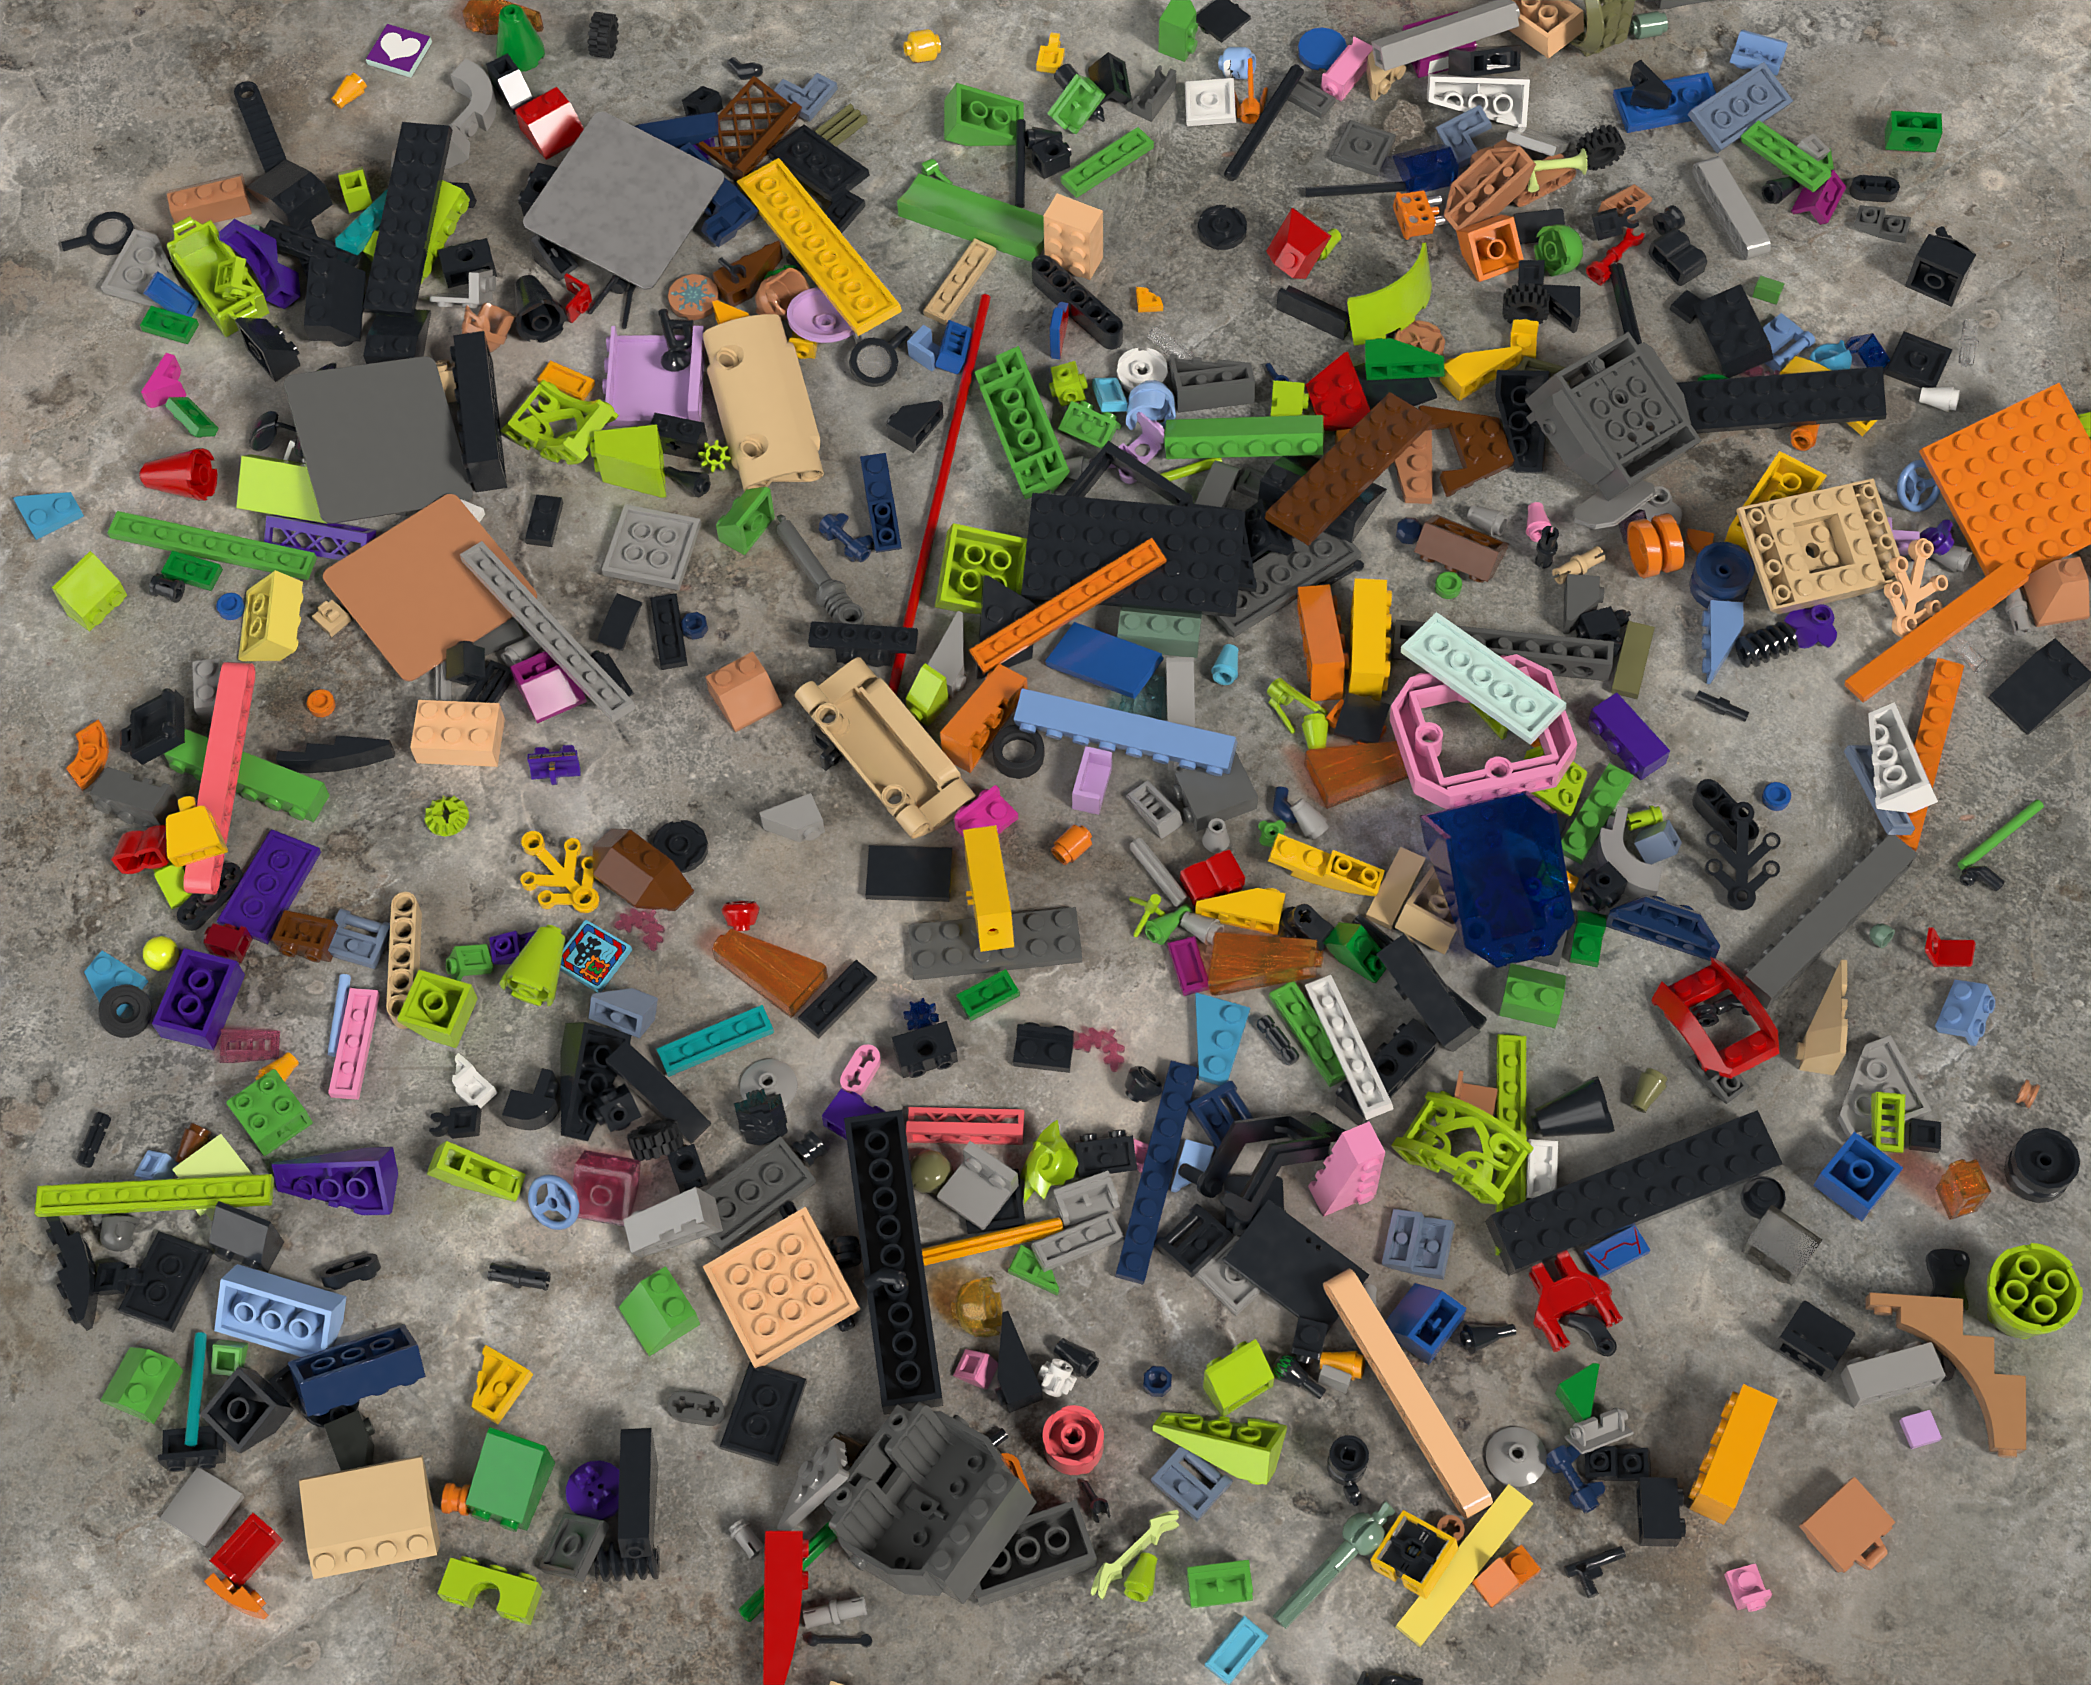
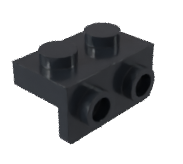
M212 1426L199 1427L198 1441L195 1446L185 1445L186 1428L163 1430L162 1454L158 1455V1462L167 1471L180 1472L190 1466L211 1469L215 1468L216 1464L226 1463V1440Z

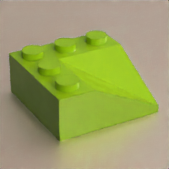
M953 523L946 535L935 608L980 614L984 575L992 577L1021 595L1027 539Z

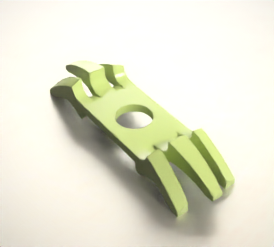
M1168 1511L1150 1519V1529L1117 1561L1112 1564L1103 1563L1094 1579L1091 1595L1094 1596L1098 1589V1595L1103 1600L1109 1584L1123 1578L1122 1570L1150 1543L1157 1545L1163 1532L1173 1530L1179 1526L1176 1522L1179 1519V1511Z

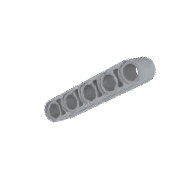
M1716 156L1695 163L1693 165L1694 178L1741 258L1748 260L1769 253L1771 251L1770 239L1721 157Z

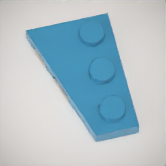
M1195 992L1198 1078L1200 1081L1221 1086L1229 1081L1249 1017L1250 1007Z

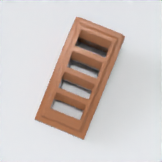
M1633 184L1602 201L1598 212L1617 208L1618 214H1621L1626 208L1635 207L1637 213L1652 201V197ZM1635 214L1629 215L1628 219H1630Z

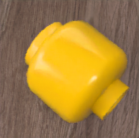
M930 29L910 32L907 41L903 43L905 55L909 56L914 63H923L936 59L937 54L941 52V43L937 34H934Z

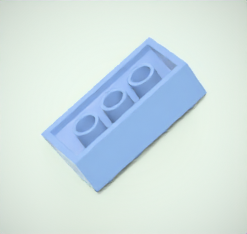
M237 1264L221 1278L214 1331L304 1357L333 1347L343 1324L347 1296Z

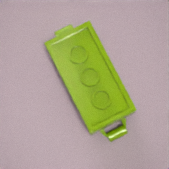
M188 216L172 225L175 239L167 243V248L173 264L225 338L239 331L235 319L239 317L262 318L270 313L264 294L248 272L242 284L255 287L254 294L246 296V298H240L238 301H229L223 299L222 294L214 292L219 263L236 257L229 245L219 240V231L211 220L201 224ZM196 225L195 228L189 230L188 232H186V233H184V234H182V235H180V236L178 235L179 233L183 232L184 230H186V229H188V228H190V227Z

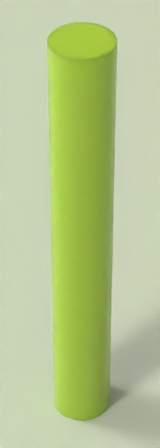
M1208 458L1161 473L1160 475L1169 481H1174L1211 469L1215 460L1222 462V459Z

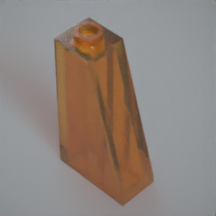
M1397 741L1311 749L1305 752L1304 765L1327 809L1409 778Z
M730 929L725 935H720L713 944L712 952L716 962L790 1018L798 1012L828 979L827 968L823 963Z
M1215 932L1208 980L1210 993L1213 996L1315 978L1317 967L1322 968L1323 950H1319L1317 940Z

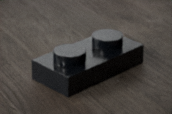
M536 494L525 537L526 544L553 547L563 507L562 497Z

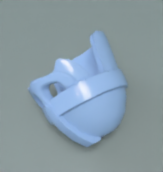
M1146 380L1131 390L1126 414V425L1130 430L1135 428L1138 412H1142L1152 422L1165 419L1164 422L1160 423L1165 428L1166 420L1175 419L1176 417L1175 401L1172 392L1162 382L1157 380Z

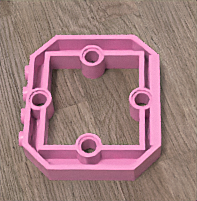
M1517 654L1500 656L1561 699L1551 670ZM1424 672L1410 677L1391 705L1390 722L1414 794L1448 811L1557 787L1575 759L1577 741L1567 713L1564 710L1539 736L1545 756L1514 763L1501 756L1493 757L1486 762L1485 769L1444 778L1437 759L1442 750L1443 731L1437 724L1425 722L1421 708L1453 701L1470 703V701L1432 674ZM1494 774L1502 775V777L1494 776Z

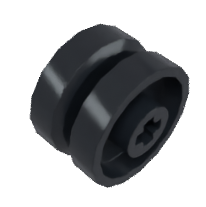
M2049 1128L2033 1129L2023 1134L2007 1156L2004 1166L2006 1181L2012 1190L2025 1200L2035 1203L2051 1202L2063 1194L2078 1174L2080 1167L2078 1149L2067 1136L2059 1131Z

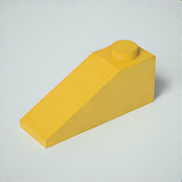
M1520 346L1462 353L1456 358L1448 359L1444 363L1445 377H1440V382L1458 401H1461L1495 380L1497 370H1511L1518 366L1523 349Z
M1255 888L1200 900L1196 903L1195 914L1219 919L1221 924L1278 935L1286 893H1281L1274 888Z

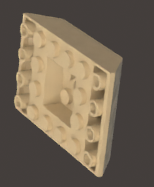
M1874 478L1736 509L1771 612L1782 614L1869 594L1884 588L1887 583L1898 582L1895 574L1890 570L1889 563L1892 558L1899 557L1900 554ZM1806 546L1813 549L1814 558L1806 553Z

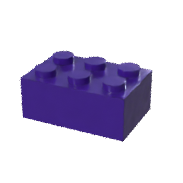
M184 948L152 1022L160 1037L214 1051L245 977L238 962Z

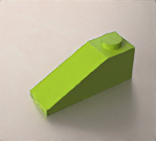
M445 1141L436 1148L427 1171V1175L453 1186L512 1202L517 1201L526 1176L522 1172L448 1141Z

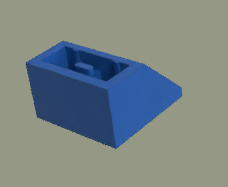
M1414 1283L1385 1323L1398 1344L1429 1365L1463 1321L1467 1308L1441 1290Z

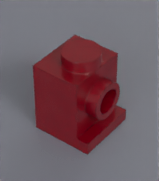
M213 923L211 927L206 929L203 943L211 955L242 963L253 939L246 927L241 926L238 929L230 924L221 926Z

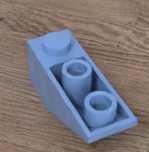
M1711 600L1708 609L1703 610L1702 626L1706 627V634L1704 633L1702 637V650H1706V657H1703L1702 673H1706V684L1712 683L1735 646L1737 638L1740 637L1744 626L1743 602Z

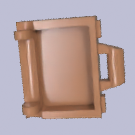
M1853 1477L1844 1483L1798 1527L1804 1531L1808 1540L1838 1573H1845L1854 1565L1853 1562H1856L1866 1570H1872L1888 1554L1880 1536H1885L1892 1529L1891 1526L1895 1521L1864 1486ZM1873 1544L1876 1548L1863 1558L1861 1554Z

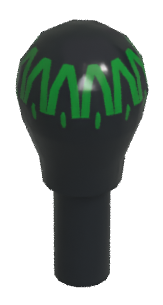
M1281 1355L1274 1360L1272 1372L1278 1380L1295 1385L1298 1388L1302 1387L1318 1399H1321L1326 1389L1309 1378L1308 1374L1293 1357Z

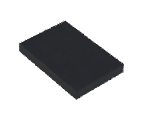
M869 845L866 899L950 902L952 848Z
M158 1231L138 1272L149 1274L147 1285H130L118 1311L120 1314L174 1333L213 1255V1251Z
M749 1362L722 1438L720 1449L778 1466L805 1390L807 1379L765 1366L754 1368L753 1364Z

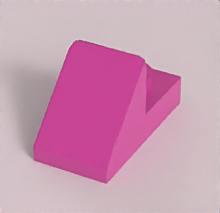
M165 353L141 391L147 406L150 408L166 404L169 397H186V392L181 382L178 381L182 370L175 355Z

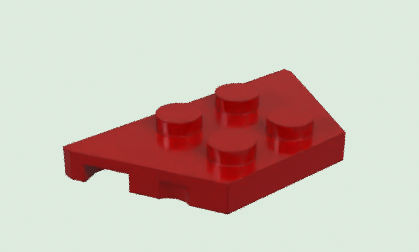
M1348 351L1344 352L1305 384L1315 415H1323L1324 431L1333 432L1336 430L1352 429L1370 412Z

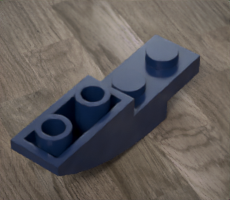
M886 453L860 456L875 552L902 549Z

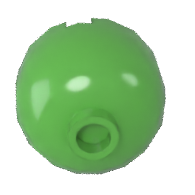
M1555 224L1543 227L1538 232L1536 237L1540 238L1539 244L1534 246L1536 260H1545L1544 272L1547 270L1550 274L1548 276L1553 277L1567 274L1580 264L1583 257V243L1579 234L1573 228L1563 224Z

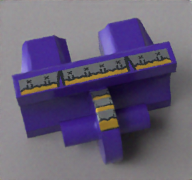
M563 745L559 752H549V749L546 747H536L533 754H528L527 760L532 780L550 778L551 785H558V778L581 776L578 752L573 745Z

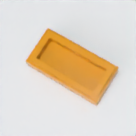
M551 360L537 378L538 384L545 380L554 384L559 391L582 401L586 399L595 386L594 379Z

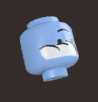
M1228 47L1223 55H1220L1218 67L1226 78L1245 80L1248 78V58L1253 60L1254 73L1256 69V56L1247 47Z

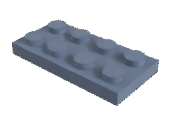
M1763 62L1692 109L1688 116L1718 154L1740 139L1741 135L1758 120L1764 123L1789 106L1793 100Z

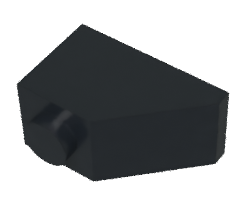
M937 400L902 406L897 413L891 414L887 420L888 439L914 453L944 418L943 403Z

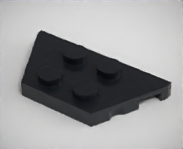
M984 575L978 644L1035 610L1036 605L992 577ZM1033 644L1001 663V665L1010 668L1031 660ZM977 664L976 679L985 678L990 671L983 674Z

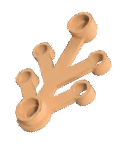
M1924 538L1913 540L1908 546L1909 556L1914 560L1910 581L1906 574L1908 561L1905 557H1894L1889 563L1890 570L1895 574L1898 582L1887 583L1884 586V594L1889 598L1896 614L1892 620V630L1901 638L1916 629L1920 622L1928 617H1932L1943 609L1939 600L1927 601L1923 609L1915 612L1916 603L1933 592L1944 591L1948 587V580L1944 575L1932 576L1928 583L1920 587L1925 561L1934 551L1933 544ZM1902 593H1903V595H1904V597H1905V600H1906V601H1905V605H1903V603H1902V601H1901V599H1900V596L1902 595Z

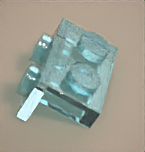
M1153 673L1135 699L1124 695L1121 696L1118 710L1161 720L1165 678Z

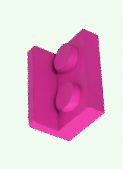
M997 785L983 790L974 802L969 806L964 805L954 817L955 830L963 838V830L994 825L997 826V832L1000 834L1019 819L1018 813L1000 796V788Z

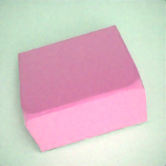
M965 1349L953 1376L979 1388L988 1389L998 1368V1362L989 1354Z

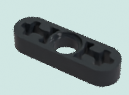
M232 862L223 864L220 885L221 887L224 886L225 889L221 890L219 886L218 896L214 901L205 902L203 900L205 894H192L179 907L177 919L185 930L194 931L202 927L232 896L244 875L237 864ZM227 874H234L235 878L233 880L230 878L226 879L225 876ZM200 903L204 910H202L201 907L198 908L196 904ZM189 913L191 915L195 914L196 918L193 920L191 918L187 919L186 915Z

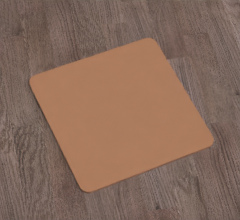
M447 494L330 566L323 573V579L398 675L405 681H414L446 660V650L457 645L458 642H475L513 617L461 561L460 554L482 541L537 599L535 589L458 496L454 494Z

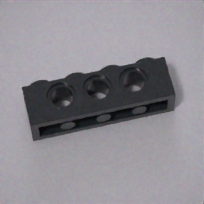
M1414 1018L1407 1025L1402 1023L1393 1033L1394 1038L1388 1044L1383 1042L1375 1051V1057L1372 1059L1389 1098L1438 1049L1439 1039ZM1405 1048L1408 1049L1411 1052V1054L1402 1055L1397 1050ZM1388 1068L1392 1073L1385 1075L1380 1073L1378 1069ZM1343 1082L1336 1091L1335 1107L1356 1125L1359 1126L1367 1123L1370 1119L1366 1120L1349 1082Z

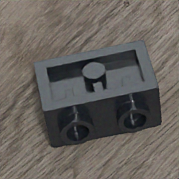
M1033 1022L1017 1024V1037L1013 1057L1014 1067L1070 1073L1074 1047L1073 1030L1059 1025L1052 1028L1042 1027Z
M1125 1129L1108 1131L1109 1136L1097 1138V1133L1079 1135L1080 1140L1074 1141L1076 1157L1078 1159L1079 1178L1091 1177L1105 1171H1109L1110 1174L1136 1171L1137 1162L1133 1135L1126 1134Z

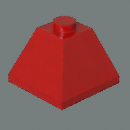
M1291 208L1266 252L1274 265L1295 279H1306L1332 235L1295 208Z

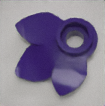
M1948 519L1942 520L1936 528L1929 527L1920 533V539H1927L1933 544V554L1941 556L1952 548L1954 539L1950 530L1953 523Z
M1819 604L1810 610L1805 608L1795 610L1785 617L1784 622L1797 629L1795 634L1799 648H1810L1817 642L1829 648L1836 641L1837 631L1833 626L1835 617L1832 609L1827 605Z

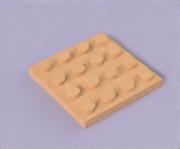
M806 1207L703 1266L754 1368L765 1366L861 1310Z

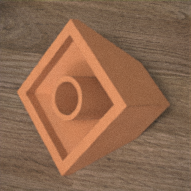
M2080 557L2053 561L2029 574L2028 582L2021 586L2036 627L2084 620L2090 616L2089 579Z

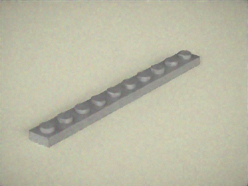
M482 541L460 554L461 561L612 723L636 709L632 699Z

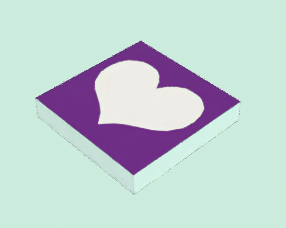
M387 24L366 58L367 65L411 78L432 43L431 37Z

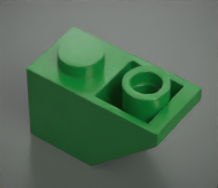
M1338 922L1324 942L1338 962L1372 983H1377L1387 969L1377 956V953L1381 951L1380 947L1361 924Z

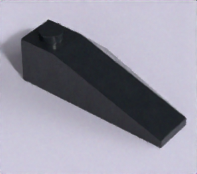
M1497 370L1495 397L1509 449L1514 459L1513 464L1516 473H1543L1547 436L1543 433L1537 421L1530 424L1526 417L1532 413V410L1525 400L1551 378L1549 371Z

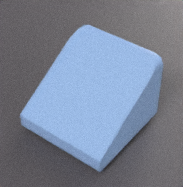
M148 1150L134 1176L142 1180L172 1179L175 1174L172 1169L179 1163L166 1153Z

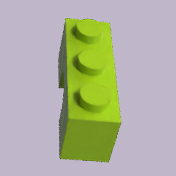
M461 1556L460 1560L450 1558L437 1593L443 1601L472 1609L476 1597L482 1591L496 1589L500 1592V1600L496 1608L498 1614L502 1618L531 1625L543 1591L540 1584L536 1582V1577L521 1572L518 1576L507 1574V1569L490 1564L489 1568L478 1565L479 1562L465 1556Z

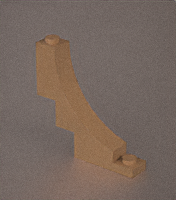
M1869 1293L1867 1295L1866 1310H1874L1875 1315L1889 1316L1892 1315V1311L1896 1312V1328L1911 1333L1927 1343L1932 1342L1934 1348L1949 1359L1964 1376L1982 1410L1990 1452H1998V1457L2017 1458V1453L2021 1454L2026 1450V1376L1994 1374V1337L1963 1335V1299Z

